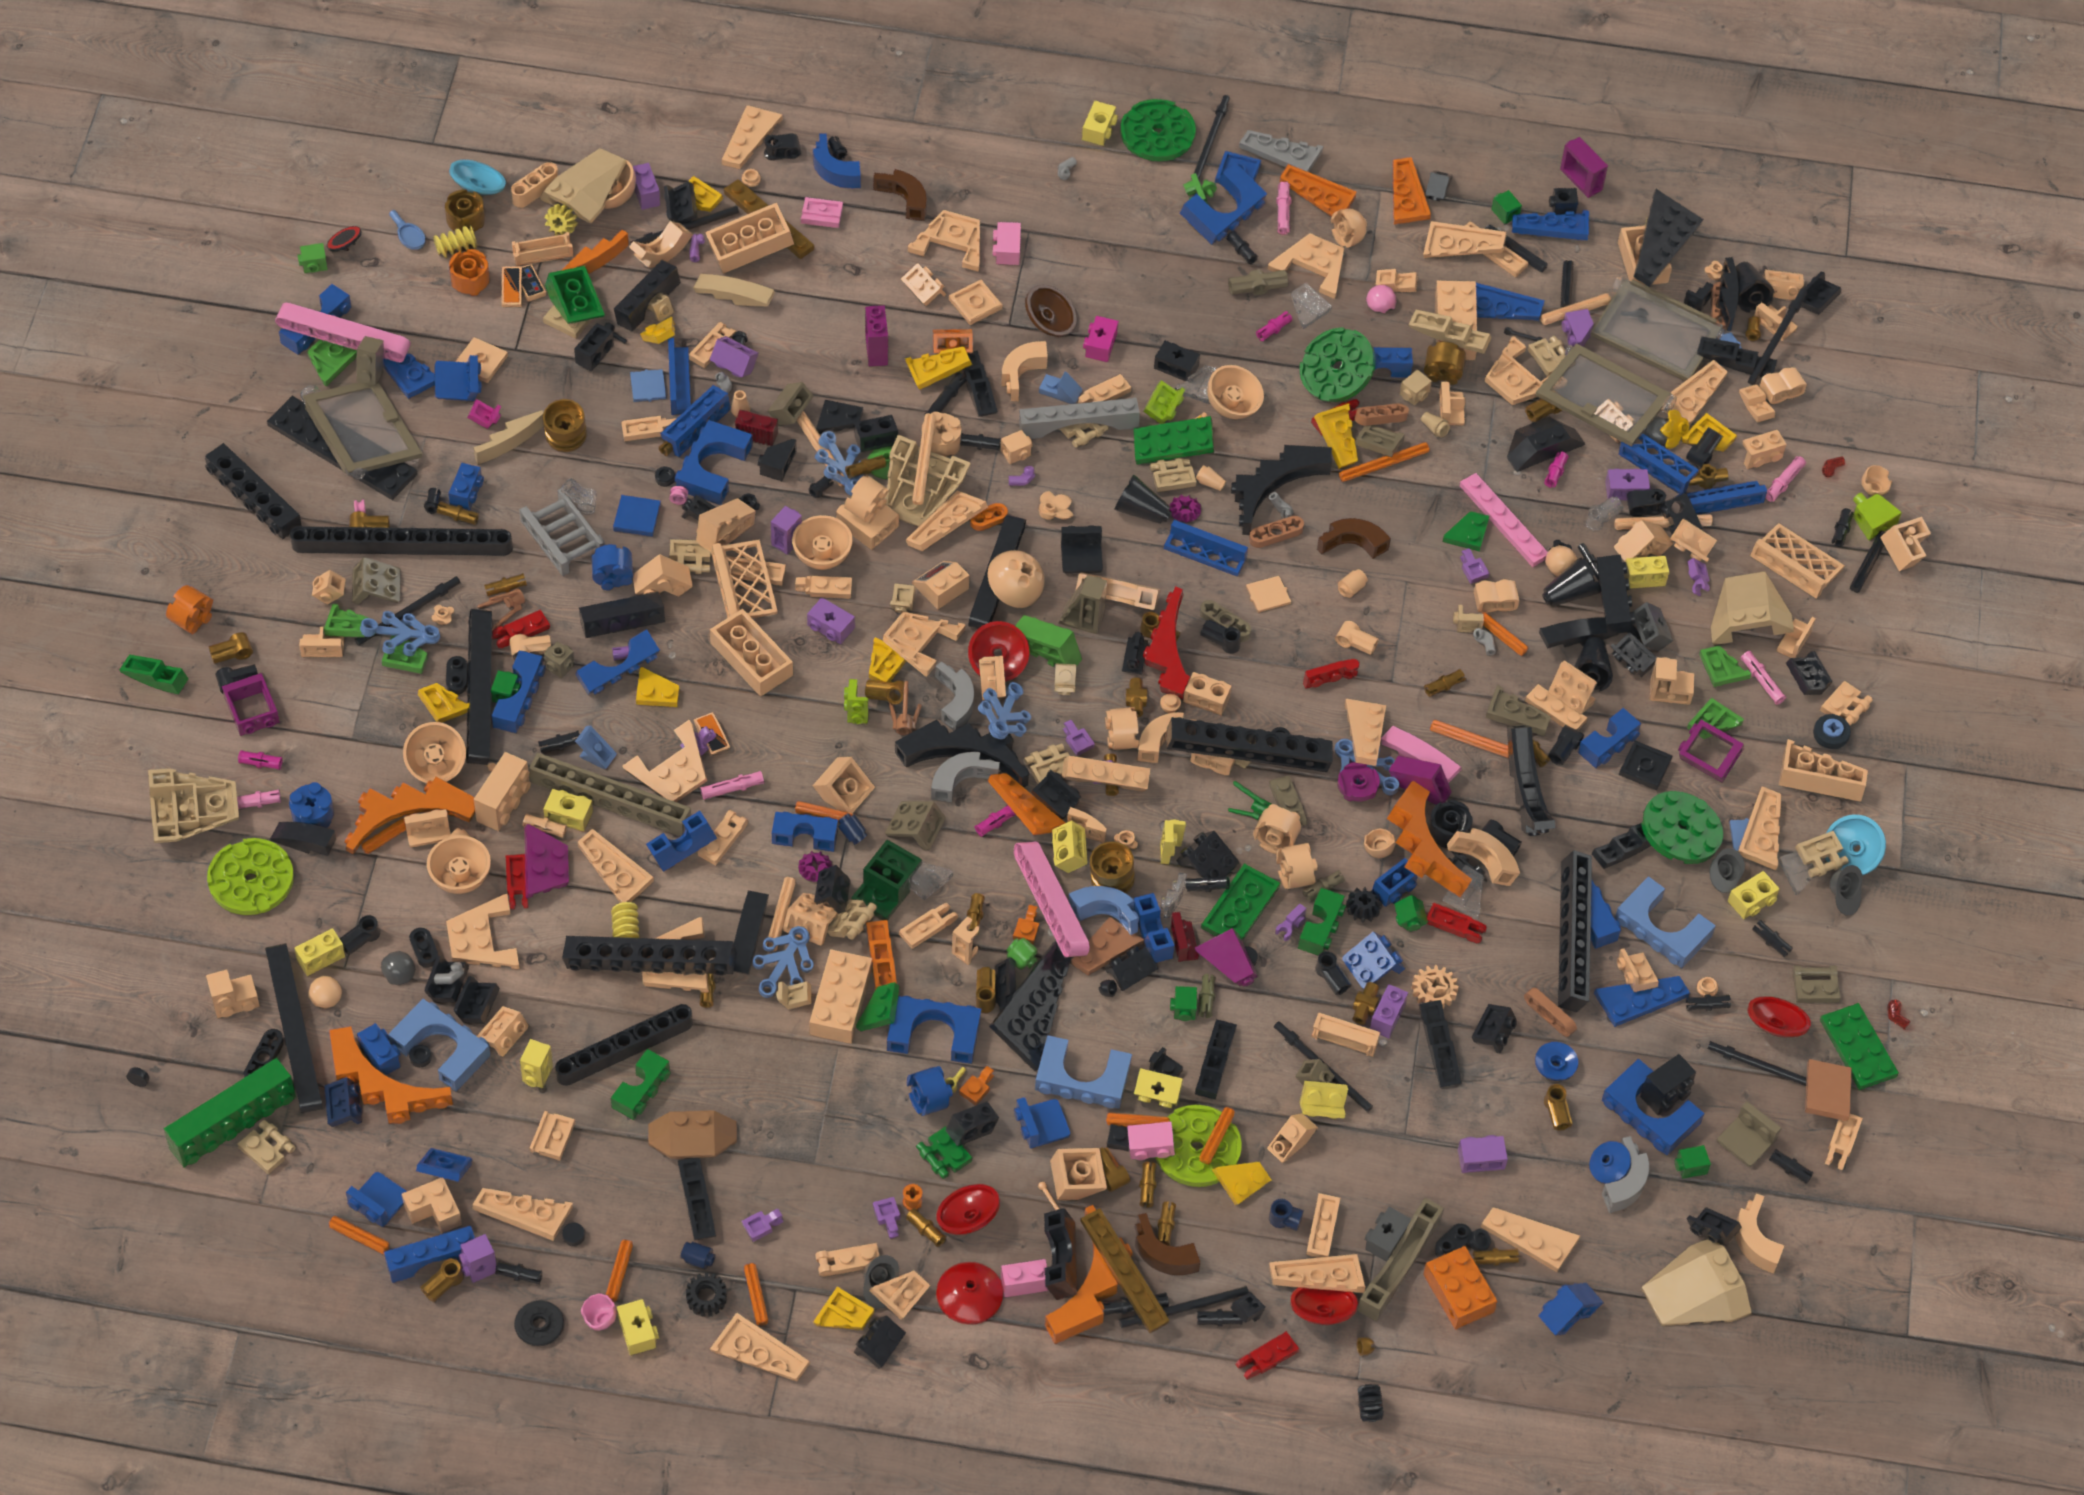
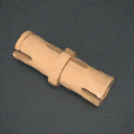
M527 813L522 824L523 827L526 824H530L544 833L561 838L565 836L567 825L550 821L547 817L543 819Z

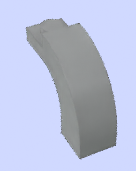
M941 661L936 665L935 677L955 695L954 699L942 709L941 721L951 730L955 731L966 725L972 715L974 688L970 677L963 669L955 673L951 666H947Z
M967 752L949 758L938 768L934 775L931 800L952 802L954 789L959 782L971 777L989 779L990 775L999 774L1000 762L980 760V752Z
M1631 1136L1622 1138L1621 1144L1629 1150L1631 1155V1166L1628 1175L1619 1181L1605 1184L1602 1196L1609 1213L1623 1210L1632 1205L1642 1194L1648 1178L1649 1160L1647 1153L1639 1155V1148L1636 1143H1633Z

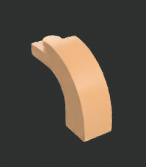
M670 221L663 233L653 242L643 244L633 241L629 248L635 252L634 256L649 268H654L661 260L668 262L680 253L693 234L680 223Z
M1046 341L1021 345L1006 357L1002 367L1001 385L1006 386V393L1010 394L1011 401H1019L1018 379L1024 372L1033 369H1047Z
M1178 712L1162 715L1145 727L1139 741L1137 761L1158 763L1159 750L1167 741V727L1171 718H1183L1184 713Z
M1475 828L1469 833L1457 831L1447 843L1449 851L1468 854L1480 860L1486 866L1491 881L1494 884L1511 886L1520 874L1517 862L1511 852L1498 839L1484 831Z
M1756 1193L1754 1200L1748 1201L1746 1209H1740L1736 1221L1740 1222L1742 1228L1735 1236L1740 1250L1750 1262L1774 1274L1784 1245L1767 1239L1758 1229L1757 1215L1765 1196Z

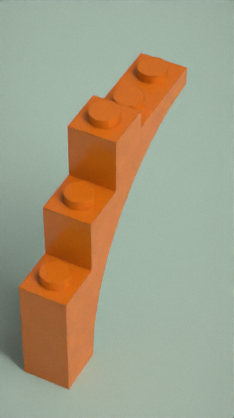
M436 776L433 782L429 780L424 788L426 794L403 782L400 787H395L391 795L393 800L370 788L367 793H362L358 801L360 811L365 814L359 815L355 823L357 826L354 833L350 832L344 843L347 844L346 851L354 855L362 842L376 829L389 821L410 815L411 813H428L433 810L446 809L447 815L470 823L475 814V797Z
M1412 781L1387 817V820L1403 829L1395 843L1412 853L1404 867L1420 878L1427 875L1461 898L1472 878L1459 870L1437 846L1430 834L1425 817V805L1430 791Z
M351 1026L329 1030L337 1081L348 1077L355 1083L359 1082L363 1105H375L385 1101L389 1124H401L410 1120L409 1112L419 1113L427 1109H443L453 1105L450 1087H414L400 1083L382 1074L361 1053L355 1042Z
M1091 1205L1085 1208L1084 1216L1095 1211V1207ZM1119 1238L1130 1257L1133 1256L1129 1244H1125L1122 1238ZM1094 1243L1091 1269L1084 1284L1077 1291V1295H1074L1061 1308L1045 1316V1327L1054 1344L1102 1324L1103 1310L1105 1308L1101 1301L1117 1294L1119 1283Z

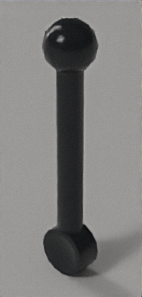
M1506 327L1504 330L1506 335L1513 334L1536 342L1543 339L1541 336L1534 337L1513 331L1510 327Z

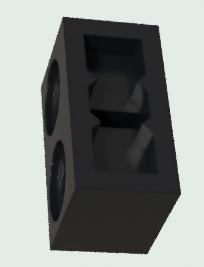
M596 323L574 348L575 363L592 372L613 348V331Z
M893 415L854 422L855 439L861 450L860 452L893 446L899 435Z
M1681 493L1661 503V513L1665 519L1668 518L1671 525L1669 530L1672 535L1682 519H1685L1699 529H1703L1687 493ZM1674 502L1680 506L1678 513L1672 511V504Z
M988 1101L953 1114L945 1131L958 1147L991 1134L999 1116Z

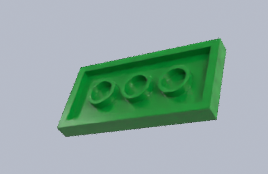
M1211 416L1134 428L1136 464L1213 453L1214 437Z
M1244 863L1231 881L1230 889L1224 891L1201 924V929L1214 936H1218L1233 928L1238 932L1241 941H1243L1280 888L1281 883Z
M1859 1003L1820 1017V1022L1844 1065L1851 1068V1077L1858 1090L1898 1076L1899 1072Z

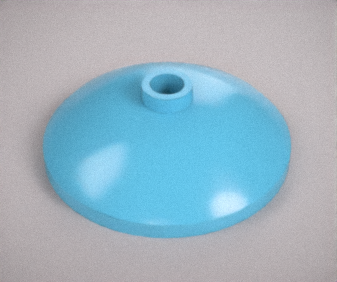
M457 160L451 164L449 169L452 179L461 188L467 189L468 192L473 193L475 191L479 195H493L503 191L506 185L505 178L501 173L477 161Z
M1856 814L1847 815L1836 820L1826 833L1835 832L1843 847V850L1837 853L1839 858L1843 856L1848 858L1849 863L1843 865L1841 870L1848 865H1854L1861 870L1863 876L1873 871L1881 863L1886 851V838L1881 827L1871 818ZM1855 846H1861L1860 851H1854ZM1826 857V861L1830 862L1829 857Z

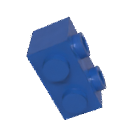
M461 463L448 493L450 505L463 506V509L470 511L477 499L479 488L483 485L484 476L481 474V467Z
M1406 858L1374 882L1372 888L1375 891L1374 895H1380V901L1385 907L1390 903L1398 902L1403 893L1406 891L1411 892L1417 886L1418 876L1404 867L1408 862Z
M375 1023L357 1033L359 1047L373 1067L385 1076L400 1068V1051L395 1044H390L388 1041L390 1039L385 1029L380 1030Z

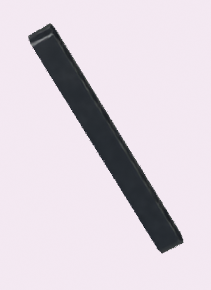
M299 526L290 531L292 549L297 553L506 556L513 550L511 533L504 529Z

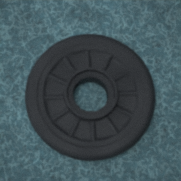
M538 1300L524 1305L518 1311L514 1327L518 1337L523 1342L533 1346H544L552 1343L560 1336L564 1327V1317L560 1309L553 1303ZM536 1319H543L546 1323L543 1327L537 1328L533 1325V1322Z

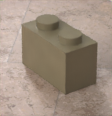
M364 336L357 348L358 382L376 385L383 374L384 340Z
M803 382L787 384L767 412L772 418L778 419V425L793 424L814 396Z

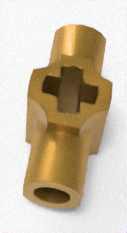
M1705 464L1699 469L1698 474L1689 482L1688 486L1699 485V487H1703L1705 490L1712 489L1716 482L1728 481L1727 468L1716 469V467L1710 464Z
M1131 678L1129 688H1126V706L1135 707L1134 711H1136L1137 717L1143 715V707L1147 706V689H1143V680L1141 678Z
M1367 982L1363 992L1359 991L1353 1004L1355 1013L1352 1018L1355 1023L1364 1025L1368 1016H1373L1379 1002V998L1376 997L1379 991L1377 984Z

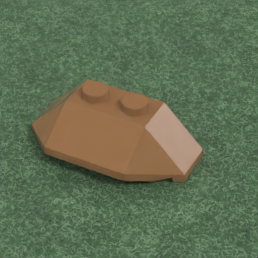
M714 1110L668 1112L648 1124L649 1146L657 1149L670 1159L716 1157L737 1142L736 1121Z

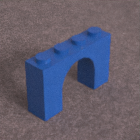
M1236 162L1222 173L1218 181L1235 199L1237 204L1235 211L1230 213L1218 212L1212 209L1198 194L1188 200L1180 211V214L1211 245L1217 240L1219 242L1222 241L1229 230L1234 231L1239 226L1241 220L1246 221L1252 215L1253 210H1259L1265 204L1264 199L1267 193Z
M708 420L705 427H701L698 440L693 442L691 453L684 458L681 471L678 470L675 475L677 486L686 488L688 495H698L706 501L722 505L729 492V479L704 470L700 463L703 459L713 454H725L745 461L753 447L752 434Z
M898 996L895 1021L890 1024L887 1051L908 1054L914 1029L922 1022L938 1020L946 1023L954 1033L951 1061L973 1063L981 1020V1009L971 1005L960 1006L951 1002L941 1003L934 1002L931 999L921 1000L910 996Z
M1638 1058L1604 1090L1601 1101L1604 1102L1608 1109L1616 1112L1623 1122L1634 1127L1641 1137L1647 1138L1653 1143L1658 1151L1668 1156L1701 1124L1704 1112L1687 1100L1672 1115L1665 1118H1653L1643 1113L1636 1103V1097L1642 1092L1646 1076L1652 1073L1653 1070Z

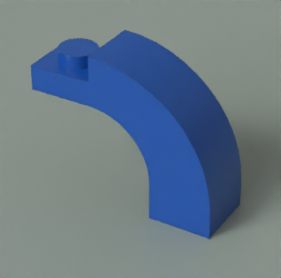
M827 133L819 134V141L816 142V148H813V165L818 175L834 186L861 188L860 162L835 159L828 151Z

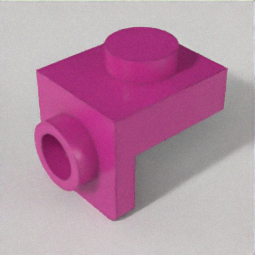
M476 399L467 418L488 429L492 423L496 424L501 416L499 413L501 406L497 405L493 409Z

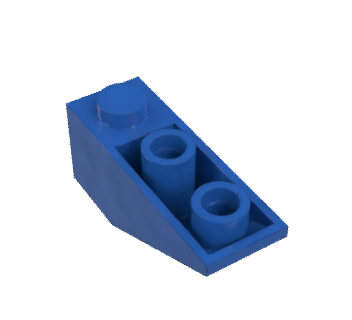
M1592 880L1590 941L1596 949L1618 941L1621 926L1618 920H1615L1612 916L1609 904L1603 900L1600 888L1595 886Z

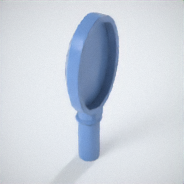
M395 210L389 213L397 227H399L398 238L400 242L409 249H421L425 245L423 231L412 223H405Z

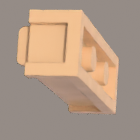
M569 232L546 238L512 242L516 266L573 257V247L570 244Z
M1319 1012L1312 1033V1037L1316 1040L1319 1038L1366 1053V1056L1372 1057L1374 1056L1380 1036L1378 1031Z

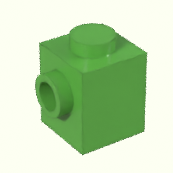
M323 243L300 246L301 254L297 256L299 266H303L304 273L328 270Z

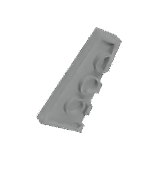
M1250 130L1246 132L1239 143V148L1284 167H1287L1289 164L1307 172H1310L1323 152L1324 147L1317 145V147L1308 146V143L1302 141L1294 143L1290 142L1288 138L1283 137L1275 139L1272 138V135Z

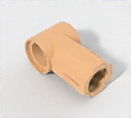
M1345 621L1337 633L1335 641L1342 647L1349 648L1352 646L1371 655L1376 649L1379 638L1361 631L1356 623Z
M518 634L510 638L511 655L514 661L519 650L542 655L551 646L549 635L527 638L526 635Z

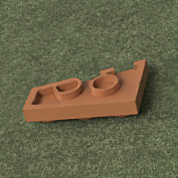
M1109 917L1088 941V954L1085 956H1075L1071 964L1089 976L1108 965L1116 957L1127 954L1126 952L1129 949L1144 944V939L1137 934L1130 935L1122 924Z

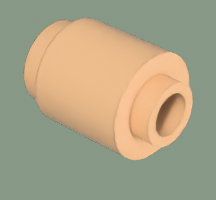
M1359 569L1351 571L1338 582L1339 593L1344 597H1353L1365 587L1368 581L1367 576Z

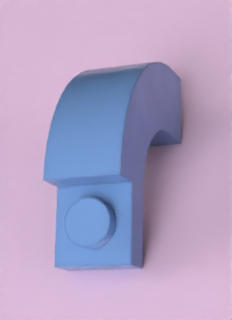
M1090 886L1069 893V904L1079 921L1094 915L1106 914L1118 919L1130 935L1138 932L1139 917L1134 911V900L1126 893L1106 886Z

